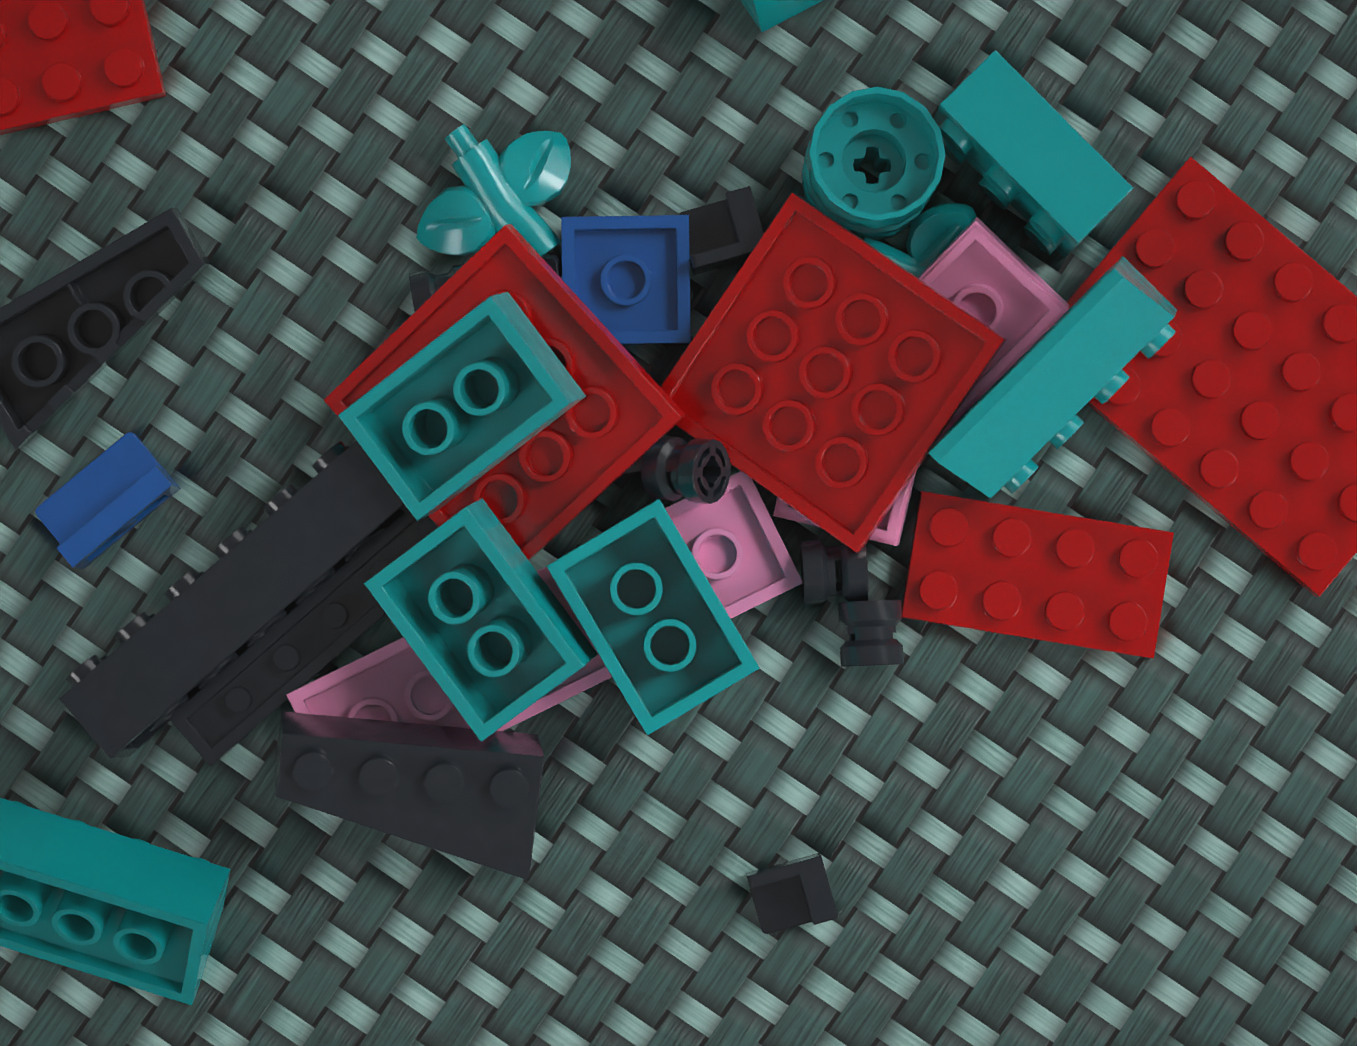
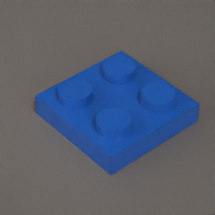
M689 215L561 217L562 280L621 345L691 343Z

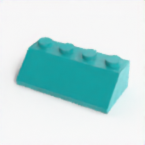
M1122 256L939 439L929 454L939 464L989 498H992L1003 486L1013 494L1038 469L1039 466L1031 458L1048 441L1056 449L1061 447L1084 423L1077 413L1093 397L1101 404H1104L1130 378L1122 368L1139 351L1149 359L1175 334L1176 331L1168 323L1175 317L1177 309Z
M0 798V946L192 1005L223 911L231 869L210 863L202 858L190 857L161 848L141 839H132L90 826L79 820H71L35 809L18 801Z

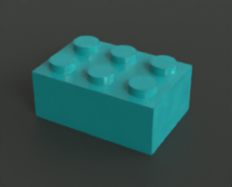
M996 50L939 105L934 120L941 129L945 154L958 165L966 159L983 176L978 182L983 192L1003 210L1011 204L1028 221L1023 227L1024 232L1048 255L1056 249L1066 258L1133 189Z
M509 292L487 298L338 416L418 521L438 511L580 402L586 395Z
M483 498L466 506L364 583L481 742L598 655Z
M660 499L546 566L647 735L760 669Z

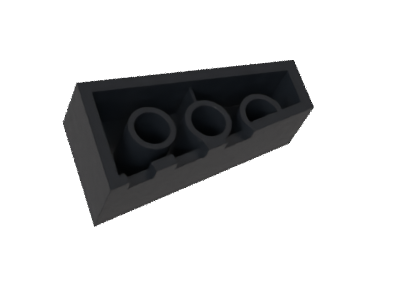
M168 209L0 308V426L15 450L24 447L211 264L179 209Z
M281 711L274 771L276 797L529 880L545 756L537 734L495 731L481 742L471 728Z

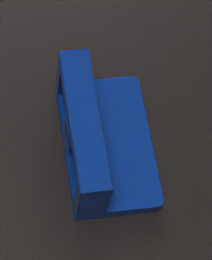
M128 432L36 508L35 513L60 543L56 548L71 567L83 570L181 488L138 436Z

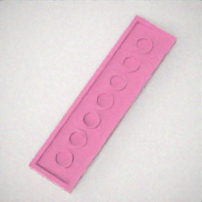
M742 471L730 476L724 495L715 503H694L685 498L665 508L730 619L803 583L752 478ZM545 567L538 570V574L595 649L548 568ZM404 637L286 694L295 713L470 728ZM598 654L584 667L497 731H504L611 678L612 676L600 655Z

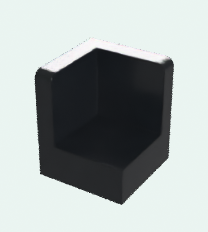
M750 186L726 192L725 200L679 213V215H689V254L693 275L746 261L764 235Z
M820 853L746 873L760 927L765 934L809 922L816 925L839 918Z

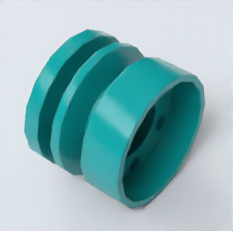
M882 87L851 91L829 105L814 127L811 140L806 149L801 172L805 200L861 239H864V236L874 240H882L896 236L911 226L913 221L921 214L941 180L946 154L940 127L924 105L904 92ZM863 160L873 161L874 171L883 172L880 173L875 184L866 183L865 174L858 171Z

